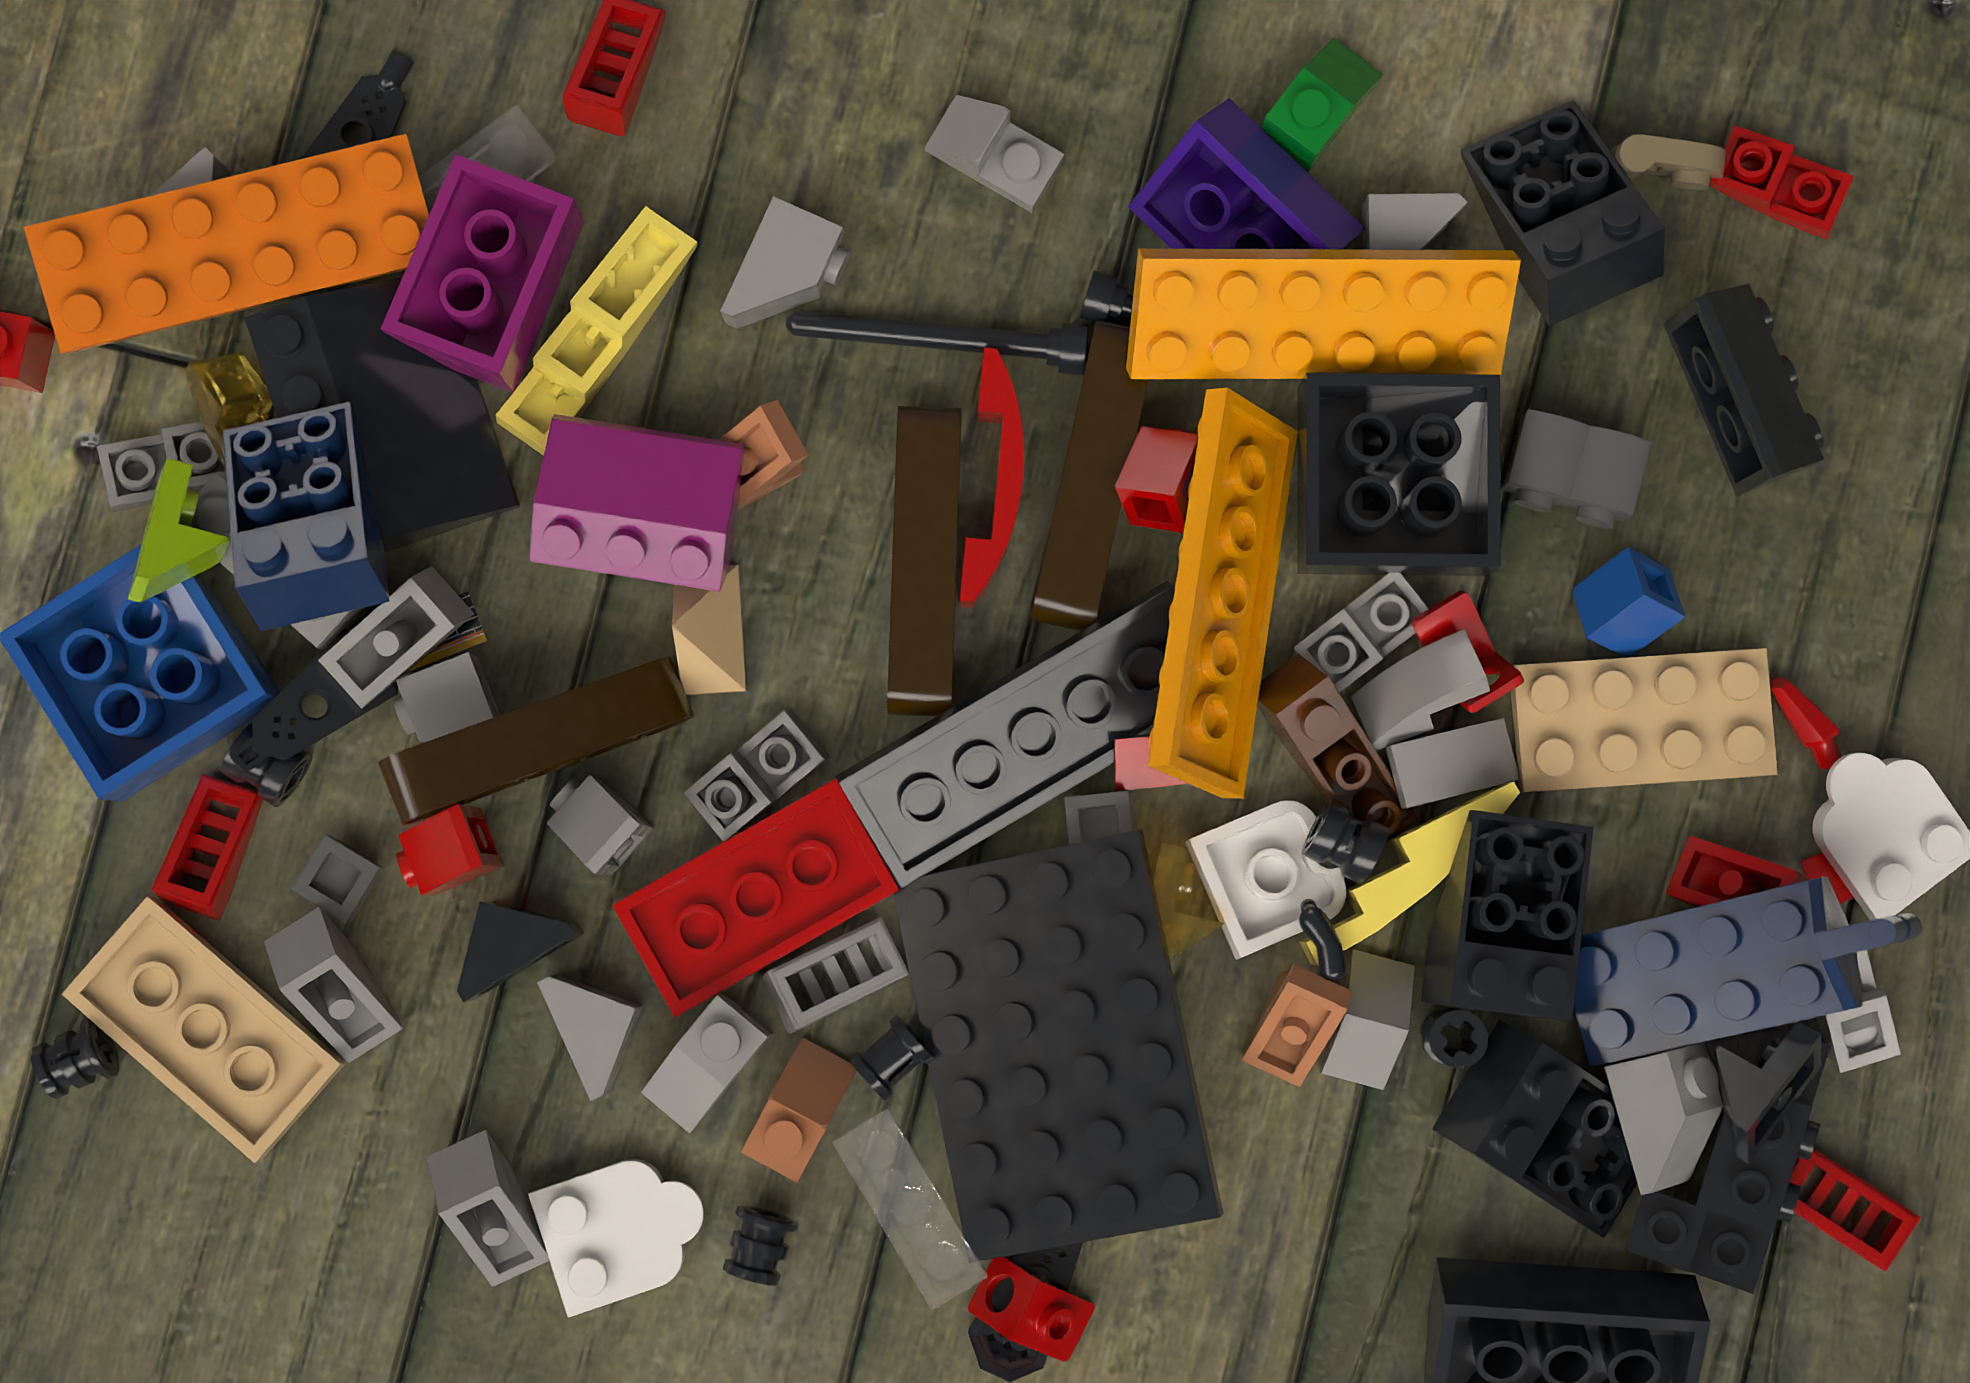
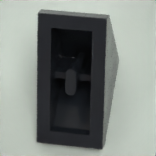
M479 902L457 993L463 1002L476 1000L583 935L581 927L576 922L495 902Z

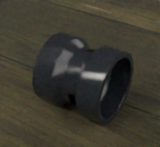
M251 722L243 729L229 748L221 765V773L237 783L249 782L257 788L258 796L274 807H279L293 794L305 777L312 762V754L303 750L286 761L268 757L245 775L235 765L229 754L253 736ZM273 732L272 738H276L275 732Z
M1331 797L1324 804L1312 824L1301 852L1302 855L1317 863L1329 861L1339 866L1342 876L1357 884H1361L1368 877L1379 859L1388 839L1390 829L1373 818L1363 821L1353 816L1348 805Z

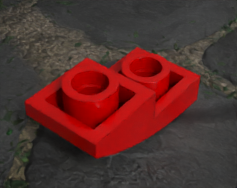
M1735 125L1724 148L1726 150L1723 177L1722 179L1711 178L1710 186L1768 217L1828 240L1850 190L1854 176L1795 156L1794 145Z

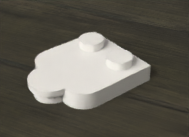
M1860 752L1844 755L1832 765L1826 779V790L1829 800L1822 804L1815 814L1813 836L1820 850L1870 921L1895 916L1970 859V831L1924 766L1915 761L1901 758H1888L1881 761L1871 754Z
M1280 801L1185 842L1236 960L1303 932L1299 925V916L1302 912L1300 906L1303 900H1314L1317 907L1327 915L1329 920L1335 917L1344 905L1346 899L1345 877L1342 876L1339 866L1329 861L1317 863L1302 855L1303 844L1316 816L1308 807L1299 802Z
M640 1159L623 1160L537 1189L528 1194L568 1318L670 1282L683 1265L685 1259L684 1244L697 1234L704 1219L702 1200L691 1186L680 1181L664 1182L660 1172L652 1164Z

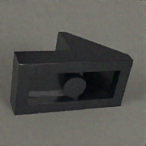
M1799 1021L1796 1022L1783 1041L1775 1038L1768 1044L1757 1067L1721 1046L1716 1045L1714 1047L1715 1069L1719 1081L1718 1088L1737 1157L1747 1163L1755 1156L1821 1068V1034Z

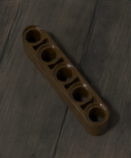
M1096 319L1030 620L1077 631L1086 629L1096 621L1121 507V501L1115 485L1136 439L1149 380L1131 379L1126 370L1130 334L1129 326Z
M898 406L887 693L888 715L936 717L952 708L962 408Z
M664 657L412 746L384 758L378 762L401 823L402 825H408L432 817L454 805H464L660 733L688 721L694 717V714L671 657Z

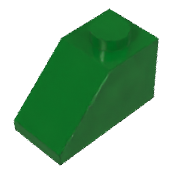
M1333 37L1303 67L1265 116L1261 129L1309 173L1384 74Z

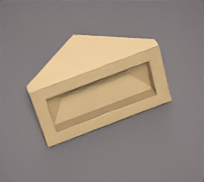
M730 565L720 592L674 585L672 629L680 681L686 696L746 692L739 565Z

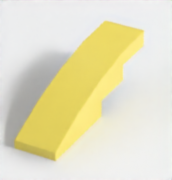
M645 206L570 300L571 311L533 357L534 367L497 412V423L544 456L551 420L554 414L577 418L583 414L671 288L696 249L697 241Z
M1515 782L1501 784L1390 839L1401 863L1364 880L1361 884H1356L1346 889V895L1355 914L1333 924L1335 932L1341 941L1343 951L1379 931L1438 885L1450 872L1469 811L1477 810L1503 814L1520 793ZM1307 937L1299 941L1309 963L1319 966L1316 946L1310 938Z

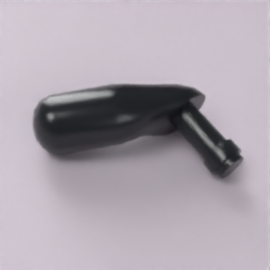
M1305 899L1300 906L1302 912L1299 916V925L1316 946L1321 976L1332 982L1340 981L1346 975L1341 941L1329 918L1317 907L1316 902L1312 899Z

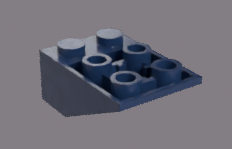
M351 402L224 430L223 438L235 589L260 630H269L390 602L384 547Z

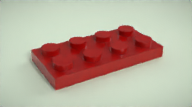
M834 779L613 904L612 907L675 1018L899 891V888L837 779Z

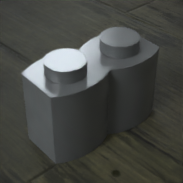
M1527 409L1520 417L1501 489L1515 494L1514 503L1521 507L1550 512L1553 504L1562 505L1576 510L1575 519L1582 523L1601 528H1613L1615 520L1624 522L1633 516L1652 442L1627 433L1589 426L1563 416Z

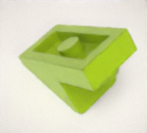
M166 458L154 493L128 600L141 603L215 566L224 556L230 543L228 537L190 527L199 496V491L188 488L193 468L191 464Z

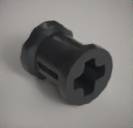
M1457 1008L1435 1010L1425 1018L1421 1027L1424 1051L1431 1059L1453 1068H1465L1474 1065L1483 1057L1488 1047V1033L1485 1024L1477 1015L1467 1010H1459ZM1463 1024L1464 1027L1461 1029L1460 1036L1466 1041L1464 1048L1458 1050L1449 1047L1444 1051L1443 1049L1447 1045L1448 1040L1441 1033L1445 1025L1459 1027Z
M897 1014L890 1020L891 1028L863 1054L856 1052L849 1058L858 1073L884 1100H887L893 1094L892 1087L920 1062L929 1064L935 1058L925 1047L920 1037Z

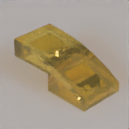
M242 352L190 362L185 370L199 417L225 469L223 431L270 420L267 417V413L272 406V401L268 389Z

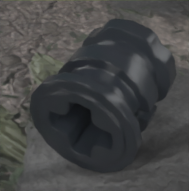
M89 1018L82 1021L80 1033L77 1034L70 1030L56 1036L54 1045L44 1042L32 1047L31 1063L33 1071L40 1085L54 1099L67 1095L72 1085L79 1089L94 1083L98 1073L109 1079L117 1076L120 1070L119 1058L111 1037Z
M737 1206L735 1213L743 1222L740 1230L733 1231L730 1245L735 1248L732 1258L725 1259L723 1270L732 1276L750 1282L769 1286L779 1285L781 1274L776 1268L778 1261L786 1260L789 1246L784 1243L786 1233L797 1231L799 1227L798 1222L766 1209Z

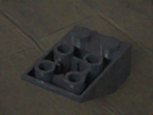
M1574 100L1461 150V157L1504 249L1513 250L1521 260L1518 279L1549 326L1664 276V226Z
M1477 810L1469 811L1428 936L1421 1002L1572 1021L1594 827Z
M1499 1020L1488 1037V1047L1483 1057L1470 1066L1432 1130L1604 1238L1637 1185V1179L1611 1088L1544 1042Z

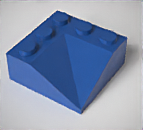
M141 544L0 632V641L94 793L98 799L123 802L254 719L280 693L248 640L199 574L141 603L127 599Z

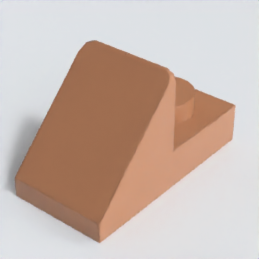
M778 400L760 405L719 439L720 441L745 444L738 510L799 477L805 471L801 461L809 455Z
M1293 964L1289 973L1281 972L1241 1061L1300 1087L1347 1012L1353 991Z
M802 1037L768 1097L769 1100L741 1153L798 1183L857 1072L852 1063Z

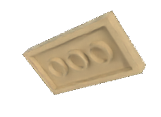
M1767 648L1513 665L1521 672L1524 678V682L1511 690L1516 764L1520 777L1518 788L1520 793L1778 775Z
M147 896L61 994L254 1163L264 1159L346 1064L343 1059L155 896Z

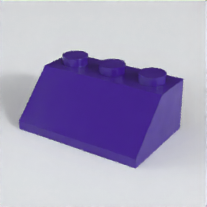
M1230 98L1195 121L1128 206L1171 249L1347 250L1366 229Z

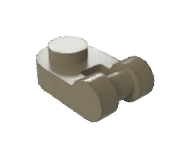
M1635 134L1610 150L1630 180L1635 179L1640 174L1670 177V186L1674 188L1701 191L1709 188L1711 178L1722 179L1724 173L1726 150L1715 145Z

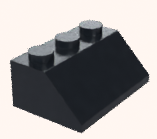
M1750 284L1710 292L1696 297L1663 324L1736 497L1803 471L1824 460L1820 450L1824 445V440L1819 424L1810 413H1804L1795 392L1799 386L1795 368L1787 356H1780L1771 336V332L1774 329L1771 312L1761 297L1755 298Z

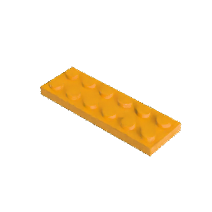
M1138 249L1126 370L1131 379H1303L1306 373L1500 375L1501 377L1521 260L1513 250Z
M1228 387L1206 390L1203 413L1198 424L1199 438L1193 477L1188 487L1189 502L1184 535L1179 546V567L1174 599L1169 609L1170 625L1165 657L1159 673L1160 689L1154 727L1149 738L1150 753L1148 766L1218 797L1244 798L1298 431Z

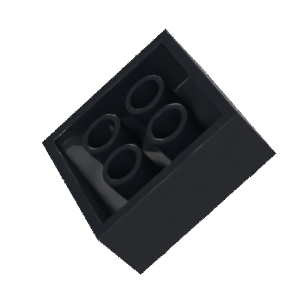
M1305 374L1298 385L1297 574L1387 575L1388 573H1402L1403 575L1488 576L1501 567L1500 375Z

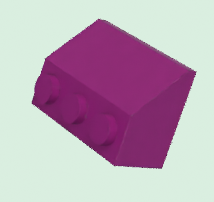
M455 154L381 330L454 371L513 393L585 224L575 199Z
M554 414L551 420L533 503L530 561L720 592L733 559L745 444Z

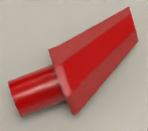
M1774 677L1769 681L1770 692L1794 732L1796 739L1806 748H1810L1819 769H1830L1842 757L1834 740V737L1840 733L1838 727L1827 714L1784 677Z

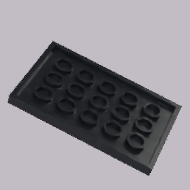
M1143 830L920 876L903 888L895 881L899 891L894 893V899L925 1047L935 1057L928 1065L969 1263L1220 1218L1224 1212Z

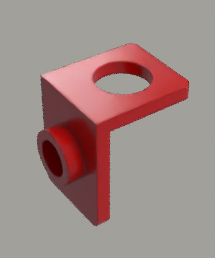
M1460 590L1413 618L1411 625L1422 648L1465 629L1486 676L1492 674L1500 675L1497 681L1489 686V692L1459 703L1468 712H1477L1524 682L1521 672L1495 651L1471 597L1465 591Z
M1005 1256L991 1260L968 1305V1311L1007 1339L1062 1362L1070 1359L1095 1309L1094 1304L1088 1300L1038 1279ZM1010 1277L1014 1284L1013 1298L1007 1308L996 1313L992 1307L994 1289L1001 1280Z

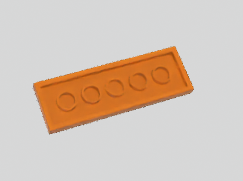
M402 134L25 226L24 231L60 354L66 355L406 270L429 217V211L407 134Z

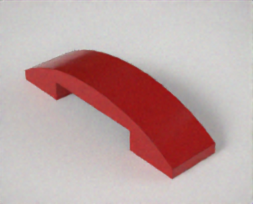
M984 348L978 405L979 422L1002 424L992 538L989 540L966 537L960 608L973 609L996 576L1014 532L1022 491L1024 443L1020 409L1008 370L998 350L994 348Z

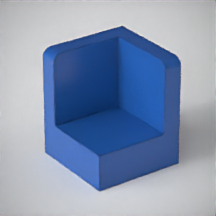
M1630 547L1625 548L1573 589L1574 600L1586 638L1624 657L1633 656L1686 617L1670 569Z

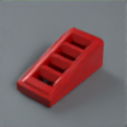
M633 0L602 1L562 95L566 117L570 121L616 136H625L634 115L666 19L665 10ZM613 22L642 30L640 38L612 30ZM605 46L630 53L632 57L628 59L605 52ZM599 70L621 77V83L595 76L596 72Z
M202 773L151 889L162 902L213 920H221L263 799L258 796V791ZM211 800L240 809L236 820L208 811ZM202 826L228 833L229 836L226 843L199 835ZM194 850L219 858L215 868L192 861L191 857ZM185 875L207 882L205 891L201 892L183 886L182 883Z
M1813 1149L1809 1161L1797 1157L1789 1182L1802 1186L1814 1166H1817L1826 1174L1806 1204L1799 1199L1797 1200L1794 1213L1870 1264L1886 1272L1921 1217L1816 1149ZM1838 1180L1847 1186L1848 1189L1830 1217L1826 1218L1817 1211ZM1859 1196H1862L1871 1203L1852 1232L1849 1233L1841 1228L1840 1225ZM1883 1210L1893 1218L1872 1248L1862 1240Z

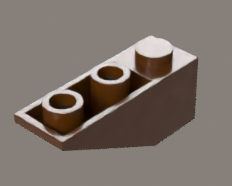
M1298 653L1261 681L1258 708L1279 740L1326 802L1329 798L1333 797L1348 805L1353 816L1363 821L1373 818L1388 826L1390 831L1386 842L1419 819L1412 807L1401 809L1394 779L1332 681L1325 673Z

